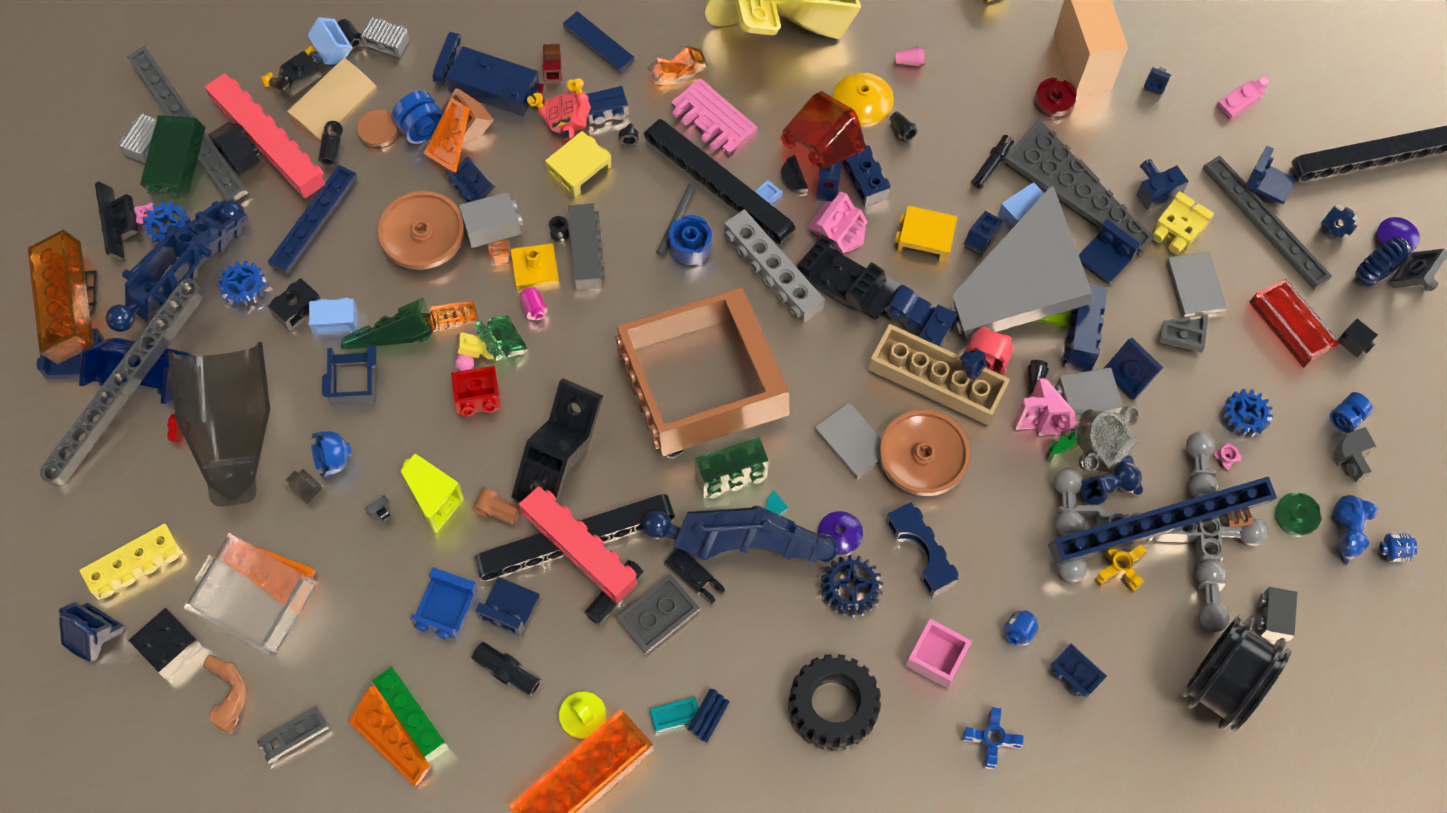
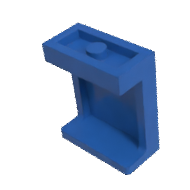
M432 567L429 574V585L416 614H412L410 619L414 628L419 631L427 632L430 630L444 640H449V638L457 640L478 587L474 581Z

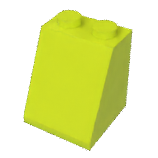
M414 454L411 459L408 458L403 463L401 473L407 488L433 533L437 534L462 503L464 497L457 481L417 454Z

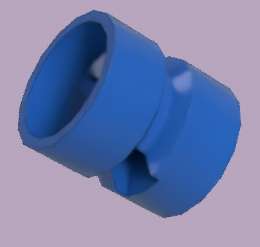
M1352 392L1342 401V404H1339L1331 411V422L1340 431L1349 434L1373 413L1372 403L1364 395Z

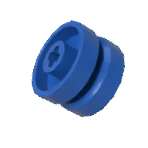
M418 90L409 93L397 102L392 110L391 118L410 143L420 144L431 139L444 112L435 104L434 99L429 93Z

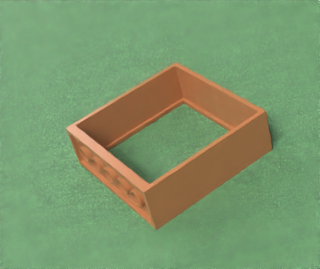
M742 287L617 326L618 335L615 336V340L618 346V356L621 361H624V370L627 378L630 377L632 381L630 383L634 396L637 395L639 399L637 402L640 412L645 414V424L647 430L652 432L653 445L655 449H660L662 456L789 415V390ZM733 319L760 379L763 393L664 424L635 350Z

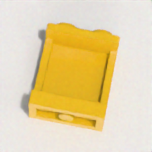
M908 205L906 213H902L899 225H902L903 228L902 231H897L895 243L899 244L897 251L902 252V247H908L940 255L939 261L947 263L958 216Z

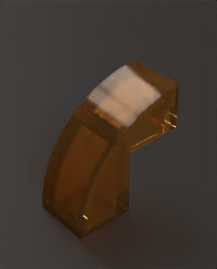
M686 46L672 61L656 58L647 69L654 84L667 85L684 81L696 75L707 67L708 64L701 49Z

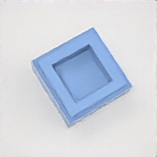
M768 179L755 190L758 195L771 205L783 196V191Z

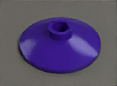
M836 511L829 513L821 520L818 526V534H830L836 539L838 543L837 555H846L855 551L862 542V525L855 516L848 512ZM842 527L845 529V532L839 533L837 528Z

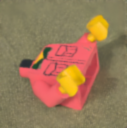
M580 78L568 80L567 88L570 91L545 100L544 105L541 93H534V97L529 96L527 98L528 104L538 107L537 111L548 127L562 135V141L568 143L575 137L574 132L586 127L587 116L591 109L588 95L585 94L584 90H581L584 83Z

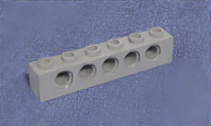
M745 209L724 223L723 234L726 240L737 247L739 255L742 258L745 257L750 262L754 272L760 273L765 284L775 290L778 299L790 307V311L795 318H799L804 323L824 309L825 299ZM773 265L776 268H769L768 266ZM786 280V281H789L790 283L785 284V283H782L781 281ZM799 295V296H802L803 298H802V299H797V298H795L794 296Z

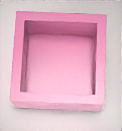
M929 619L907 661L906 667L948 689L972 640Z

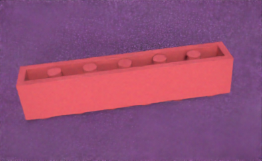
M538 486L519 503L521 514L605 594L618 604L637 586L635 577L637 574L630 566L627 565L625 567L619 562V556L613 550L608 551L603 546V541L597 535L592 536L587 531V526L578 519L576 521L571 516V511L565 505L560 506L555 501V496L549 490L544 491Z

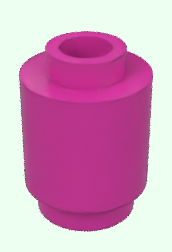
M528 287L521 291L520 302L527 318L533 320L542 319L547 312V307L540 292L535 287Z

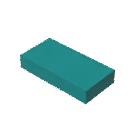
M696 697L650 708L649 711L655 734L690 724L699 709Z

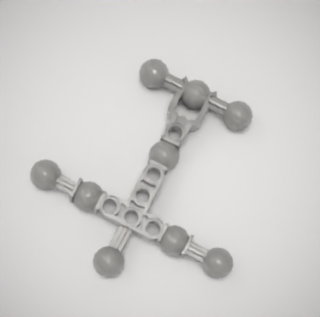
M1202 431L1193 433L1186 441L1187 452L1195 459V470L1189 476V480H1191L1189 490L1194 498L1217 492L1219 487L1217 480L1214 478L1216 471L1209 470L1208 457L1214 452L1215 442L1213 437ZM1068 467L1058 471L1054 477L1055 488L1062 495L1063 506L1058 508L1061 514L1056 519V528L1062 537L1083 531L1085 528L1083 518L1095 519V527L1141 514L1139 512L1132 515H1124L1118 512L1104 511L1100 505H1078L1076 507V493L1080 491L1081 481H1083L1081 474L1076 469ZM1253 517L1252 525L1230 528L1229 524L1220 523V518L1187 527L1189 532H1184L1181 529L1148 539L1161 542L1195 543V553L1198 559L1196 577L1200 582L1198 590H1205L1206 606L1200 611L1199 620L1207 631L1220 632L1228 626L1230 618L1228 610L1220 604L1219 591L1226 585L1224 581L1226 571L1221 563L1223 557L1220 556L1222 553V537L1240 538L1241 541L1250 546L1260 545L1267 538L1268 529L1266 524L1256 517ZM1203 527H1208L1211 533L1206 532ZM1205 548H1209L1213 555L1208 554ZM1079 559L1059 565L1058 572L1065 581L1077 582L1086 575L1087 564L1084 559Z

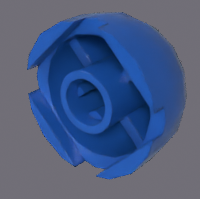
M322 431L313 433L311 439L316 438V444L311 445L313 460L316 469L321 468L323 472L319 475L321 477H328L340 473L348 463V456H351L350 444L345 443L343 437L335 432Z

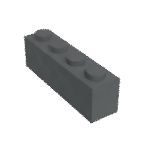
M594 203L569 205L576 290L602 288L601 280H605L604 267H600L599 261H603L602 248H598V243L602 242L601 230H596V224H600L599 211H594Z

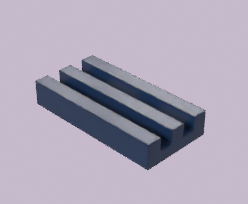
M710 688L687 730L700 741L707 743L730 701L724 699V696L718 694V691Z

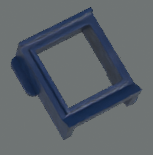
M374 345L367 346V353L336 355L332 348H327V374L322 376V395L327 397L331 405L376 403V347ZM367 364V391L337 393V365Z

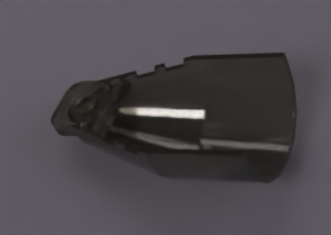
M258 342L255 347L246 350L217 355L185 356L168 351L175 418L208 485L210 501L217 507L251 503L256 497L255 478L270 414L262 342Z

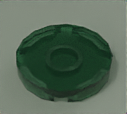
M1300 492L1298 494H1286L1278 501L1275 507L1277 524L1284 532L1297 537L1308 536L1319 527L1322 516L1319 504L1309 495Z

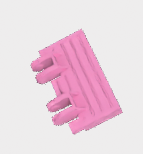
M701 78L671 101V105L675 107L672 112L675 118H678L685 111H689L683 116L681 123L686 126L693 121V124L704 132L701 137L704 143H707L715 135L718 136L710 145L713 151L726 142L722 149L729 154L733 150H737L758 132V127Z

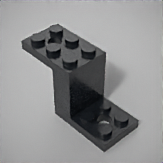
M564 378L559 381L549 420L526 441L512 498L522 502L536 489L534 481L542 485L544 491L549 490L555 496V501L558 503L566 474L587 453L603 395ZM572 403L579 405L581 411H574Z

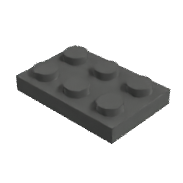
M669 574L619 614L616 619L647 654L700 611V607L673 576Z

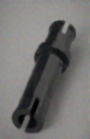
M1003 135L997 146L991 149L990 156L971 180V184L974 187L980 181L977 189L984 187L988 178L998 164L1004 160L1007 151L1014 144V140L1011 137L1005 143L1009 137L1008 135Z

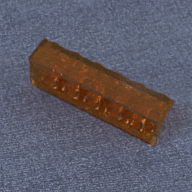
M64 229L27 248L39 353L56 364L95 346L81 241Z
M620 709L515 800L509 808L512 813H584L654 751L653 743L629 716Z

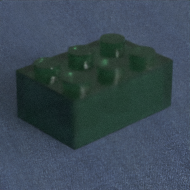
M760 437L695 458V477L703 498H716L722 492L728 490L737 491L746 484H758L767 478L769 460Z

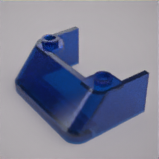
M109 338L81 352L79 386L83 387L93 381L103 386L136 341L123 338ZM148 344L147 349L152 348L153 345ZM166 348L139 385L156 388L157 394L161 395L160 403H168L180 396L192 365L193 355L188 352ZM141 360L136 361L134 367H137Z

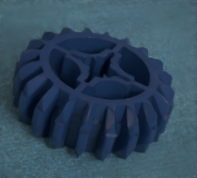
M1400 236L1393 237L1370 253L1357 267L1355 274L1366 286L1376 285L1397 270L1412 253V248Z
M850 554L847 561L841 556L838 559L839 564L834 560L831 561V567H826L824 571L826 574L821 576V581L824 582L820 585V589L824 591L822 598L828 599L827 606L835 605L834 612L842 609L843 616H846L847 611H851L852 617H855L856 611L860 615H864L865 609L871 611L873 609L872 604L877 605L879 602L877 597L882 596L880 588L883 587V582L878 581L881 578V574L874 573L877 568L876 565L868 567L870 562L868 559L864 563L860 562V555L857 556L856 560H852V555ZM847 571L846 578L833 582L838 574ZM856 572L862 574L865 578L858 577ZM850 578H851V583H853L854 586H855V589H854V591H853V594H852V589L849 588V586H848V583H849V581H850ZM870 590V593L865 598L856 601L858 593ZM837 593L845 594L848 600L841 598Z

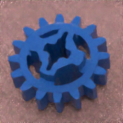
M161 201L160 207L153 204V211L146 210L149 217H143V221L146 223L143 225V229L147 231V238H152L153 244L161 242L166 237L169 225L173 224L180 229L191 222L190 217H187V210H182L180 204L174 207L172 201L168 205ZM174 214H177L181 218V221H179V219H175ZM153 227L159 229L160 235L153 230Z
M245 260L243 265H240L239 261H236V266L232 267L229 264L228 271H221L224 277H218L220 284L217 287L223 299H227L229 304L235 302L237 306H240L241 302H244L248 306L249 300L257 302L255 297L263 296L261 290L266 289L264 282L267 280L262 269L257 268L255 263L249 265L248 261Z
M1242 389L1240 393L1235 391L1231 397H1228L1222 409L1226 412L1223 419H1229L1227 426L1233 425L1235 427L1233 432L1236 433L1238 430H1241L1242 436L1249 432L1250 436L1253 437L1256 432L1261 434L1271 424L1270 421L1273 415L1269 413L1273 408L1266 406L1269 400H1262V393L1256 396L1254 395V390L1251 389L1249 393H1246L1245 389Z

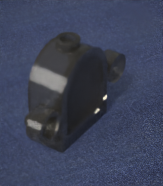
M1123 407L1119 415L1111 411H1093L1092 409L1083 412L1076 429L1078 445L1084 452L1079 458V466L1082 470L1112 472L1137 444L1138 440L1127 426V424L1133 425L1137 423L1139 419V412L1135 407Z

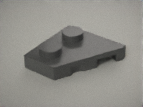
M1202 315L1200 319L1193 320L1190 317H1186L1180 320L1163 321L1159 343L1202 353L1205 348L1209 315Z

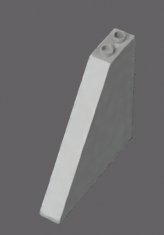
M1054 186L1050 187L952 294L954 303H951V308L959 317L960 321L956 322L959 334L964 333L966 341L970 340L972 334L978 331L980 327H986L991 331L998 332L1093 303L1092 291Z

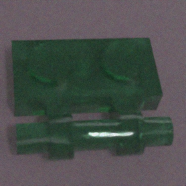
M508 315L490 318L487 323L488 326H485L482 321L475 324L478 330L477 335L481 340H484L487 345L486 350L496 361L503 357L500 351H504L507 357L523 355L528 350ZM494 335L497 341L494 342L491 336Z

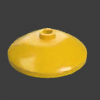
M858 72L847 75L837 83L833 91V106L842 119L849 123L854 122L855 125L869 126L877 124L890 114L893 107L894 96L891 87L881 77L871 73Z

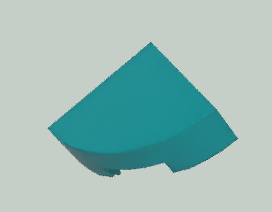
M774 490L767 499L766 509L779 515L788 511L789 507Z

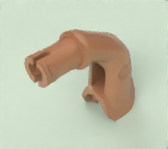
M209 655L205 659L203 667L218 674L220 679L231 685L230 691L219 706L216 705L211 711L210 721L215 724L216 728L228 733L234 729L239 720L238 716L247 699V686L233 663H226L213 655Z

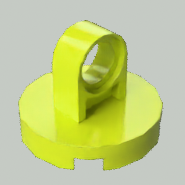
M586 691L576 692L568 696L562 703L559 710V722L563 731L571 738L590 740L604 729L607 719L606 708L602 700L595 694Z

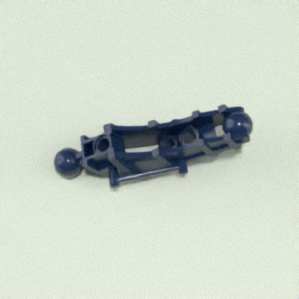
M224 199L220 203L215 201L212 203V206L203 212L199 211L196 213L195 219L179 229L173 224L169 225L166 237L131 271L127 269L123 271L122 277L128 280L125 283V305H115L107 311L105 320L109 328L117 332L127 331L133 326L136 315L146 322H150L151 315L163 306L182 280L196 278L198 276V268L215 253L225 251L226 245L234 236L236 238L241 236L242 228L246 225L249 218L244 208L238 202L232 200L226 201Z
M753 505L750 508L688 511L681 528L671 524L669 516L659 510L646 514L642 522L643 531L648 537L656 540L664 537L675 540L673 547L693 554L704 561L719 553L741 548V552L746 554L749 548L767 549L783 554V557L788 560L790 558H809L808 561L816 563V561L829 562L838 553V543L830 534L815 533L795 524L794 521L757 505Z

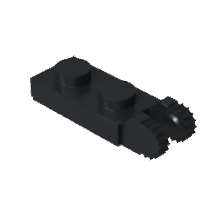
M677 548L664 561V565L710 604H713L716 600L711 593L704 589L708 584L720 594L725 591L723 585L684 550Z

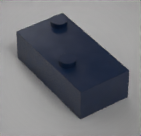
M462 46L446 76L449 92L453 93L455 89H460L480 103L524 117L529 107L527 98L529 96L534 97L533 94L537 92L540 84L537 70Z

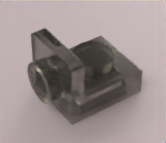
M304 469L299 472L294 470L286 479L288 484L285 488L287 490L290 489L305 504H308L323 488Z

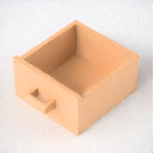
M1064 0L1054 31V37L1070 83L1074 86L1077 96L1112 91L1128 49L1112 1Z

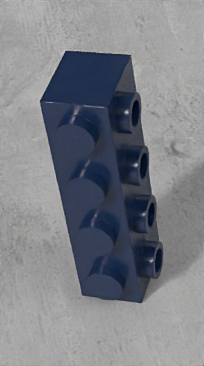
M854 122L831 130L830 143L836 154L842 156V165L864 207L888 199L889 190L891 189L890 183L887 178L883 177L879 162H875L872 157L871 147L865 144L862 131L857 129Z

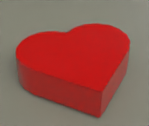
M174 413L168 419L167 426L169 430L167 438L171 442L179 443L184 435L188 421L182 415Z

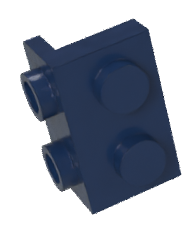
M468 156L457 167L456 172L449 169L445 171L449 176L448 181L455 188L461 190L460 195L467 202L485 198L496 187L472 158Z
M1072 643L1051 663V666L1054 668L1052 672L1060 680L1066 679L1072 685L1070 689L1079 697L1082 695L1086 698L1089 697L1107 677L1099 667Z

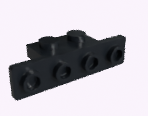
M98 181L95 183L105 251L107 255L121 261L125 259L122 241L138 233L132 196L124 194L115 200L113 188Z

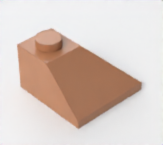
M455 89L441 109L443 112L445 111L451 98L470 108L462 143L464 145L483 135L493 122V118L484 105L460 89Z

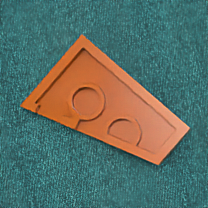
M451 98L423 154L447 169L456 172L470 108Z

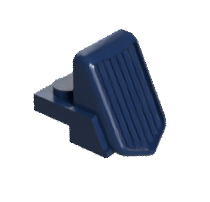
M74 602L60 608L58 611L60 613L61 644L74 655L88 662L96 661L102 644L122 634L125 625L89 603L81 606Z

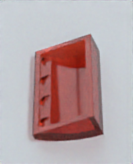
M1287 278L1257 292L1249 301L1303 368L1322 358L1341 344Z

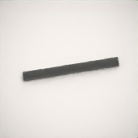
M694 184L688 185L656 251L657 255L664 256L669 246L670 227L674 221L682 218L696 189Z

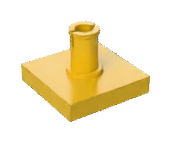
M553 243L511 249L517 290L559 284Z

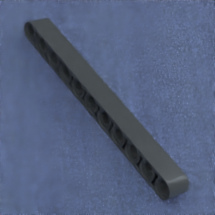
M185 279L178 284L42 465L40 476L44 481L55 487H60L72 476L203 300L204 292L194 280ZM195 288L192 294L187 295L190 289ZM181 306L180 311L177 312V313H174V310H175L177 307ZM168 324L165 330L160 331L163 325ZM154 342L153 347L147 349L148 344ZM141 360L140 364L134 367V363ZM124 378H127L126 383L120 386V382ZM113 396L112 402L106 404L107 399ZM99 414V419L93 423V418ZM86 433L85 438L79 441L80 435ZM71 451L70 458L65 460L66 454ZM57 470V475L51 479V474Z

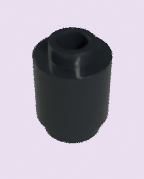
M347 19L337 22L351 44L352 49L358 47L362 40L360 37L361 33L355 25Z

